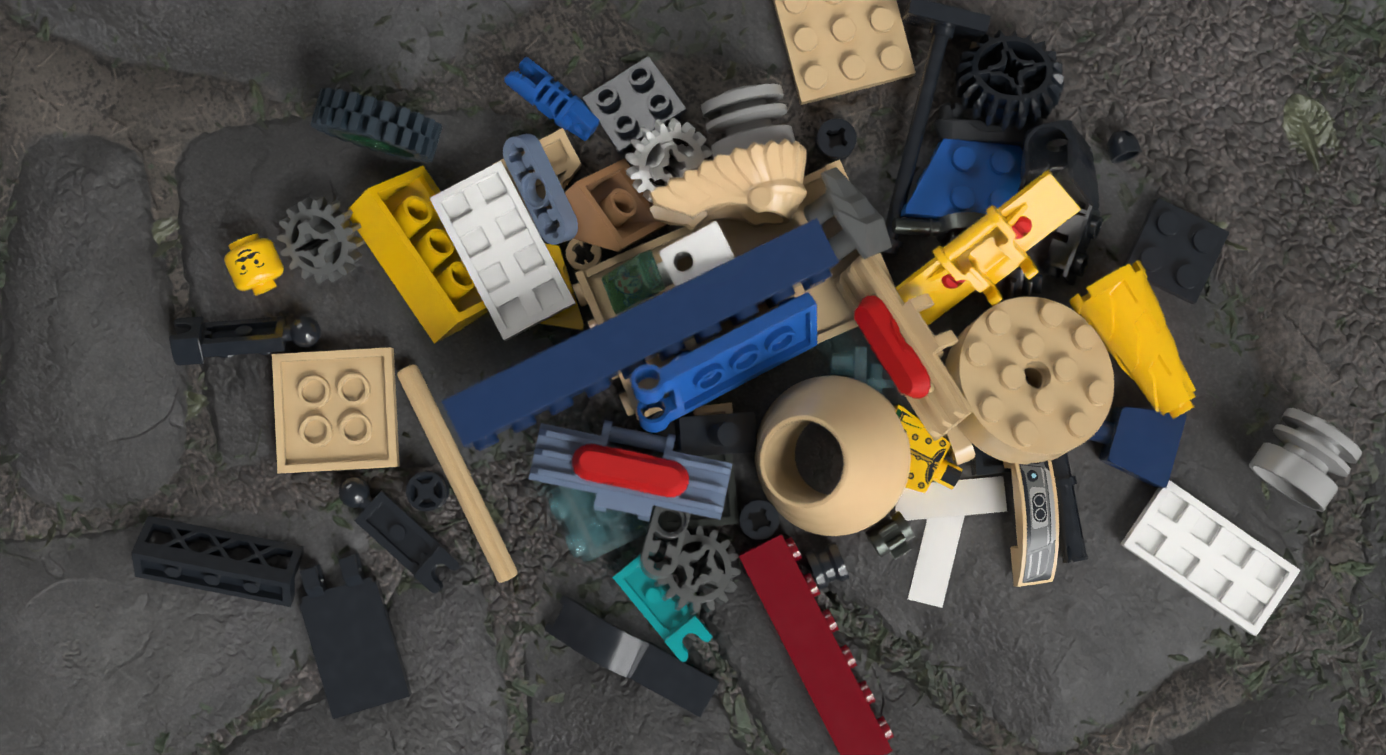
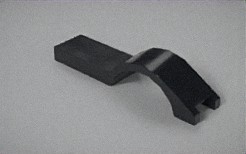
M566 595L562 596L560 603L564 607L554 625L549 622L544 629L546 632L593 662L634 680L701 718L720 680L686 661L681 662L675 655L657 645L619 629L595 615L584 605Z

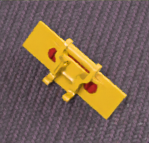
M1047 170L998 209L993 204L988 207L985 216L945 247L939 245L933 250L935 257L895 287L904 303L925 293L930 295L935 304L919 312L927 326L975 290L983 292L988 302L995 306L1003 300L995 284L1019 266L1028 279L1036 275L1039 271L1026 251L1080 211L1081 208Z

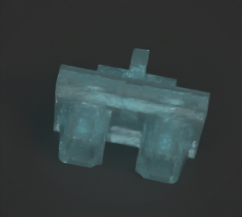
M855 346L852 348V351H842L830 355V375H851V378L870 385L881 394L882 389L894 388L893 380L882 379L883 366L881 364H871L870 379H866L867 347Z

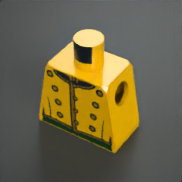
M895 405V412L902 423L904 431L908 434L911 449L910 472L905 488L926 493L933 480L952 490L957 484L963 469L944 459L951 443L943 437L934 441L920 419L904 407Z

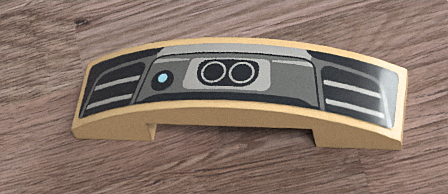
M1003 461L1004 468H1010L1012 473L1018 546L1010 547L1013 585L1021 587L1053 582L1059 548V512L1052 462L1013 464Z

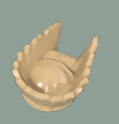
M784 139L778 144L773 140H770L765 145L753 142L747 149L735 147L730 155L717 154L713 161L704 160L698 170H685L682 177L670 178L667 186H659L649 192L654 203L649 208L656 221L669 225L685 226L690 230L705 222L724 219L745 221L755 228L764 224H787L791 221L800 203L807 195V191L803 186L807 150L803 145H800V142L790 143L789 140Z

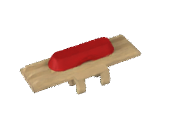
M860 255L834 282L854 313L855 321L863 332V336L870 343L871 349L897 386L898 392L901 396H906L934 441L939 440L973 412L940 360L944 354L942 349L954 345L958 342V339L952 330L937 336L932 334L919 313L935 304L928 293L909 299L904 303L875 256L864 260Z

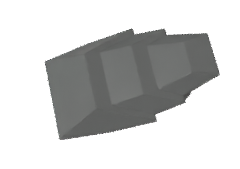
M837 167L822 172L821 177L826 187V193L814 202L806 205L803 211L808 222L817 218L821 226L833 216L836 217L843 229L833 237L828 238V241L838 261L843 260L845 256L856 249L864 260L890 249L892 245L884 218L869 203L867 198L850 183Z

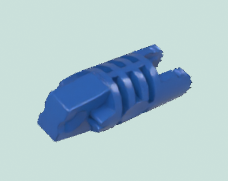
M525 57L518 67L521 74L515 70L511 71L504 78L506 85L532 106L536 105L537 110L550 120L554 119V123L557 126L570 131L586 141L595 132L600 120L578 96H573L568 88L564 87L559 81L555 82L553 76L534 61Z

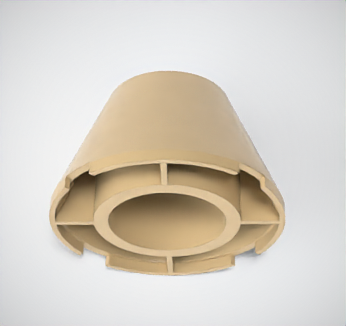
M819 376L793 385L771 404L758 429L755 465L761 487L767 499L780 515L805 531L825 536H841L856 533L870 527L884 518L893 509L907 484L911 464V449L908 434L904 431L902 423L895 412L896 409L891 402L875 388L857 379L844 376ZM812 421L822 424L835 435L844 455L842 478L830 495L812 489L802 479L795 462V447L798 437L803 429Z

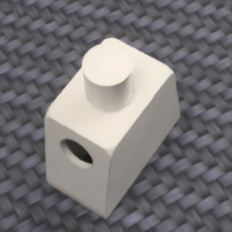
M717 221L660 250L658 253L662 262L655 265L660 282H656L649 274L647 285L648 287L651 285L650 291L653 294L673 283L675 287L734 259L735 257ZM686 256L693 259V266L684 272L677 269L678 260Z

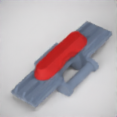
M604 421L601 436L540 424L529 480L596 493L594 510L606 512L608 508L637 514L639 520L650 521L652 506L721 520L732 463L673 451L675 434L668 433L667 437L612 426L613 421ZM609 441L663 452V458L608 447Z

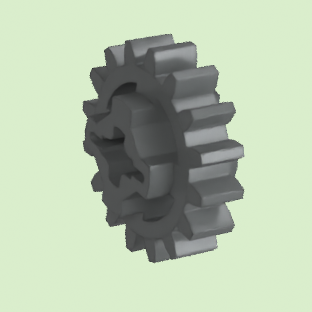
M321 195L314 200L307 197L299 201L298 204L286 210L288 216L279 221V225L286 231L278 235L277 240L285 242L287 246L280 252L281 256L290 255L293 260L289 268L292 270L298 266L301 267V278L307 279L314 274L318 284L327 279L335 282L343 277V275L345 276L355 269L353 264L363 256L356 248L365 243L364 239L355 236V232L361 228V224L350 223L349 218L353 212L351 209L344 213L340 212L339 200H335L327 205L325 196Z
M697 526L692 535L687 530L682 547L687 545L699 546L693 553L689 554L685 551L680 553L677 567L674 570L680 583L679 586L675 583L672 574L654 583L655 587L665 586L667 589L662 597L664 601L672 597L676 599L675 610L679 611L688 604L690 614L695 615L699 612L700 605H702L704 610L709 613L715 609L714 600L720 605L728 601L724 591L732 593L737 589L738 586L730 581V579L741 574L740 569L731 567V563L738 558V554H728L726 552L731 543L728 539L722 543L716 541L718 531L713 530L708 536H704L702 526ZM665 541L666 545L668 543L672 544L674 547L676 545L675 541ZM660 547L656 552V555L663 560L654 564L653 568L656 570H660L663 565H669V561L664 559L665 548ZM714 555L718 559L721 569L717 568V565L713 557ZM701 558L699 572L702 575L691 583L694 577L692 576L694 569L691 565ZM702 586L707 589H715L708 595L694 596V593Z

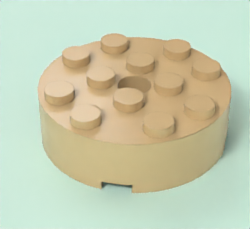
M1018 297L1000 302L966 327L957 337L958 342L952 345L949 351L945 368L973 410L957 426L971 443L998 460L1013 464H1030L1054 460L1091 438L1099 430L1109 413L1114 394V373L1108 351L1098 333L1082 316L1058 302L1040 297ZM1025 376H1028L1027 380L1030 382V385L1026 382Z

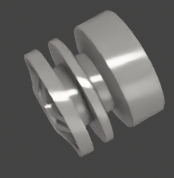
M781 85L742 86L728 90L701 104L703 118H716L706 124L707 133L726 134L725 138L711 145L713 159L717 154L730 155L735 147L747 149L753 142L765 145L770 140L777 144L784 139L789 140L790 143L795 142L792 126L772 124V121L782 117L788 111L786 104L776 103L784 96Z
M1287 408L1282 415V421L1287 426L1277 424L1273 428V434L1284 444V447L1272 443H1263L1249 466L1256 475L1279 492L1308 508L1323 512L1338 491V486L1326 473L1329 472L1341 477H1347L1351 468L1346 462L1357 463L1362 455V451L1343 432L1329 422L1304 411Z

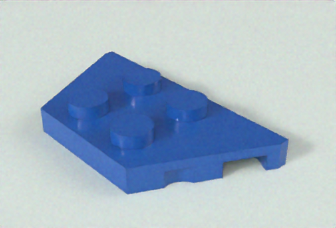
M944 138L938 143L931 156L929 165L922 172L916 183L917 186L913 194L901 210V217L938 220L945 215L959 212L987 214L986 209L992 204L998 209L1018 192L1023 153L1021 147Z

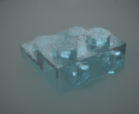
M563 486L550 490L553 498L549 499L551 512L558 521L564 519L570 532L566 536L567 546L574 557L581 556L583 563L647 534L650 521L639 520L637 514L608 508L606 512L594 510L596 493Z

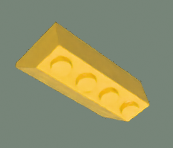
M420 166L366 189L348 210L351 209L353 212L349 219L353 224H361V228L357 231L435 344L460 331L488 312V309L430 200V197L441 191L425 167Z

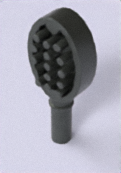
M959 212L945 215L938 220H932L931 218L928 220L894 218L892 232L894 234L937 237L941 244L946 246L986 214Z

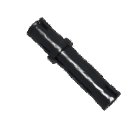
M1065 453L1051 460L1058 499L1059 541L1063 557L1062 562L1070 563L1072 560L1073 562H1078L1089 558L1086 553L1074 490L1077 478L1071 474L1068 453Z

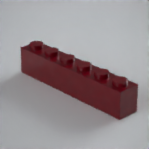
M778 533L739 553L738 556L839 754L886 755L892 752L888 740L892 739L894 735L884 716L876 719L869 704L876 700L865 680L857 682L851 668L857 666V663L847 644L839 647L833 635L839 628L828 608L823 611L820 610L814 597L821 593L810 573L802 575L796 561L802 559V556L793 538L790 537L784 540L782 534Z

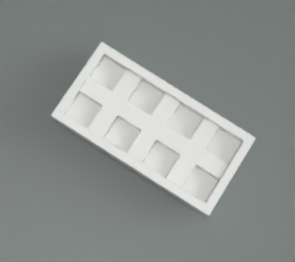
M501 161L430 197L437 214L504 341L576 304Z
M1170 480L1167 488L1157 489L1120 543L1124 548L1253 636H1257L1301 571Z

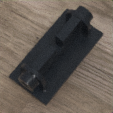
M1078 200L1074 201L1081 210L1056 229L1057 234L1069 237L1067 243L1052 239L1043 266L1046 267L1045 275L1059 279L1060 274L1064 273L1063 277L1072 286H1074L1077 276L1082 277L1085 273L1089 261V254H1086L1090 240H1095L1098 237L1103 222L1099 209L1094 210L1089 204L1088 209L1085 210L1086 204Z

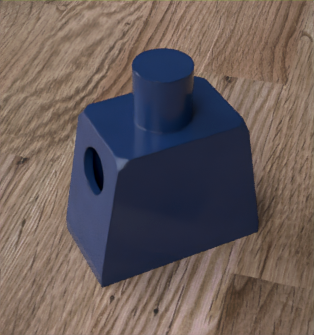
M1114 407L1110 421L1105 420L1099 430L1088 440L1103 444L1099 456L1101 462L1150 486L1167 488L1187 414H1181L1172 419L1169 412L1162 415L1160 411L1156 412V410Z

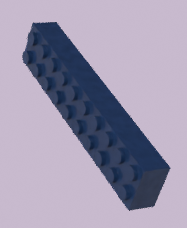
M816 218L441 402L463 446L467 449L474 446L475 450L480 452L500 442L497 434L509 428H512L515 434L535 425L537 421L534 416L548 409L553 416L573 406L572 398L583 392H586L589 398L610 388L611 383L609 379L621 373L626 380L631 378L636 368L647 364L646 361L656 356L663 362L683 352V349L686 348L684 342L695 338L697 344L702 343L719 334L723 330L721 324L730 320L734 327L754 317L759 312L757 307L764 303H767L769 309L773 308L785 299L795 295L794 288L800 285L803 286L805 291L827 281L826 279L833 276L830 270L839 261Z

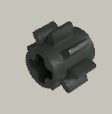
M900 511L892 516L888 513L880 521L873 524V528L865 532L881 558L890 553L895 560L911 550L907 541L915 537L911 527Z

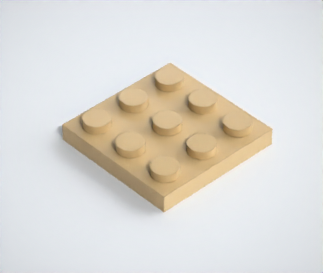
M773 0L800 105L915 75L916 72L897 0Z
M394 348L272 354L277 474L400 467Z

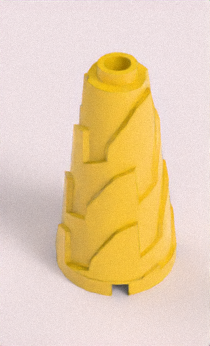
M1137 260L1132 266L1128 264L1086 288L1089 292L1088 294L1081 297L1078 293L1069 300V303L1073 310L1082 316L1098 333L1107 351L1112 354L1122 370L1136 382L1156 412L1160 411L1162 415L1169 412L1172 419L1194 408L1190 400L1196 397L1193 393L1196 389L1178 355L1174 338L1166 324L1160 304L1147 280L1146 270L1141 262Z

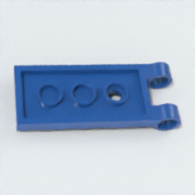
M806 292L798 297L787 298L777 308L690 353L685 352L677 355L669 364L661 368L652 364H645L636 368L631 375L633 394L639 401L637 415L640 426L648 432H660L675 419L816 346L817 303L811 294ZM646 378H653L659 381V384L651 390H643L638 387V384ZM668 392L669 396L664 398V394ZM654 407L665 411L657 419H647L643 416L648 409Z

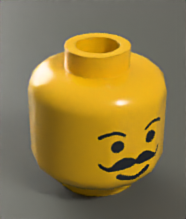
M253 234L228 245L230 251L225 255L224 261L238 290L247 291L252 289L254 295L257 296L277 287L275 279L283 274L284 267L270 239H260L258 234Z

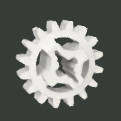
M671 118L668 127H666L662 121L657 119L655 120L654 131L651 132L643 126L641 132L644 138L641 141L637 139L630 141L636 148L635 153L625 155L628 162L634 165L626 170V174L631 179H636L632 186L638 193L644 192L643 196L652 203L649 192L661 185L650 182V178H653L654 181L662 179L665 182V186H667L670 178L682 177L685 170H698L704 159L712 155V151L706 145H703L707 139L700 132L694 133L695 128L690 123L686 122L681 127V123L676 118ZM673 138L684 140L689 146L685 147L683 144L677 146L673 142Z

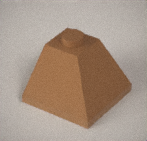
M625 158L575 182L565 192L578 220V232L573 239L619 252L667 225L654 219L649 209L654 203L649 202L643 196L644 192L638 193L632 186L636 179H631L626 174V170L630 168V165Z

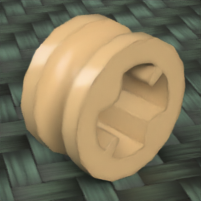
M572 239L566 248V258L575 270H586L601 262L602 250L599 246L590 244L592 245L590 251L594 255V259L590 263L584 260L585 264H579L576 262L578 256L574 249L578 245L584 248V243L586 242Z

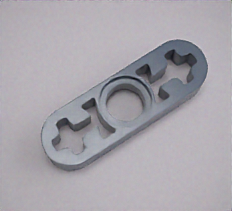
M522 134L507 139L503 147L504 161L541 237L551 245L572 240L578 232V220L540 141L532 134ZM529 170H535V172L529 173ZM537 179L541 180L545 186L546 194L544 199L540 198L536 192L535 184ZM552 205V208L547 209L546 206ZM559 221L560 227L557 228L556 223Z

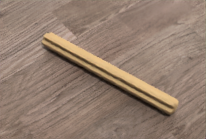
M409 365L401 369L397 376L497 581L503 583L514 578L518 571L418 366Z

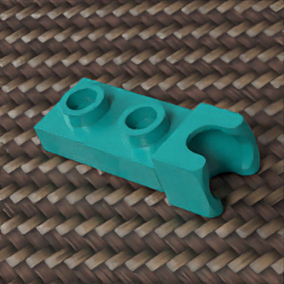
M639 554L612 578L663 638L681 662H685L688 659V650L682 643L685 635L696 634L703 642H709L713 635L696 614H690L688 604L677 611L675 610L676 599L674 597L666 601L662 599L667 589L665 586L655 587L654 583L657 580L651 579L643 573L640 567L641 554Z

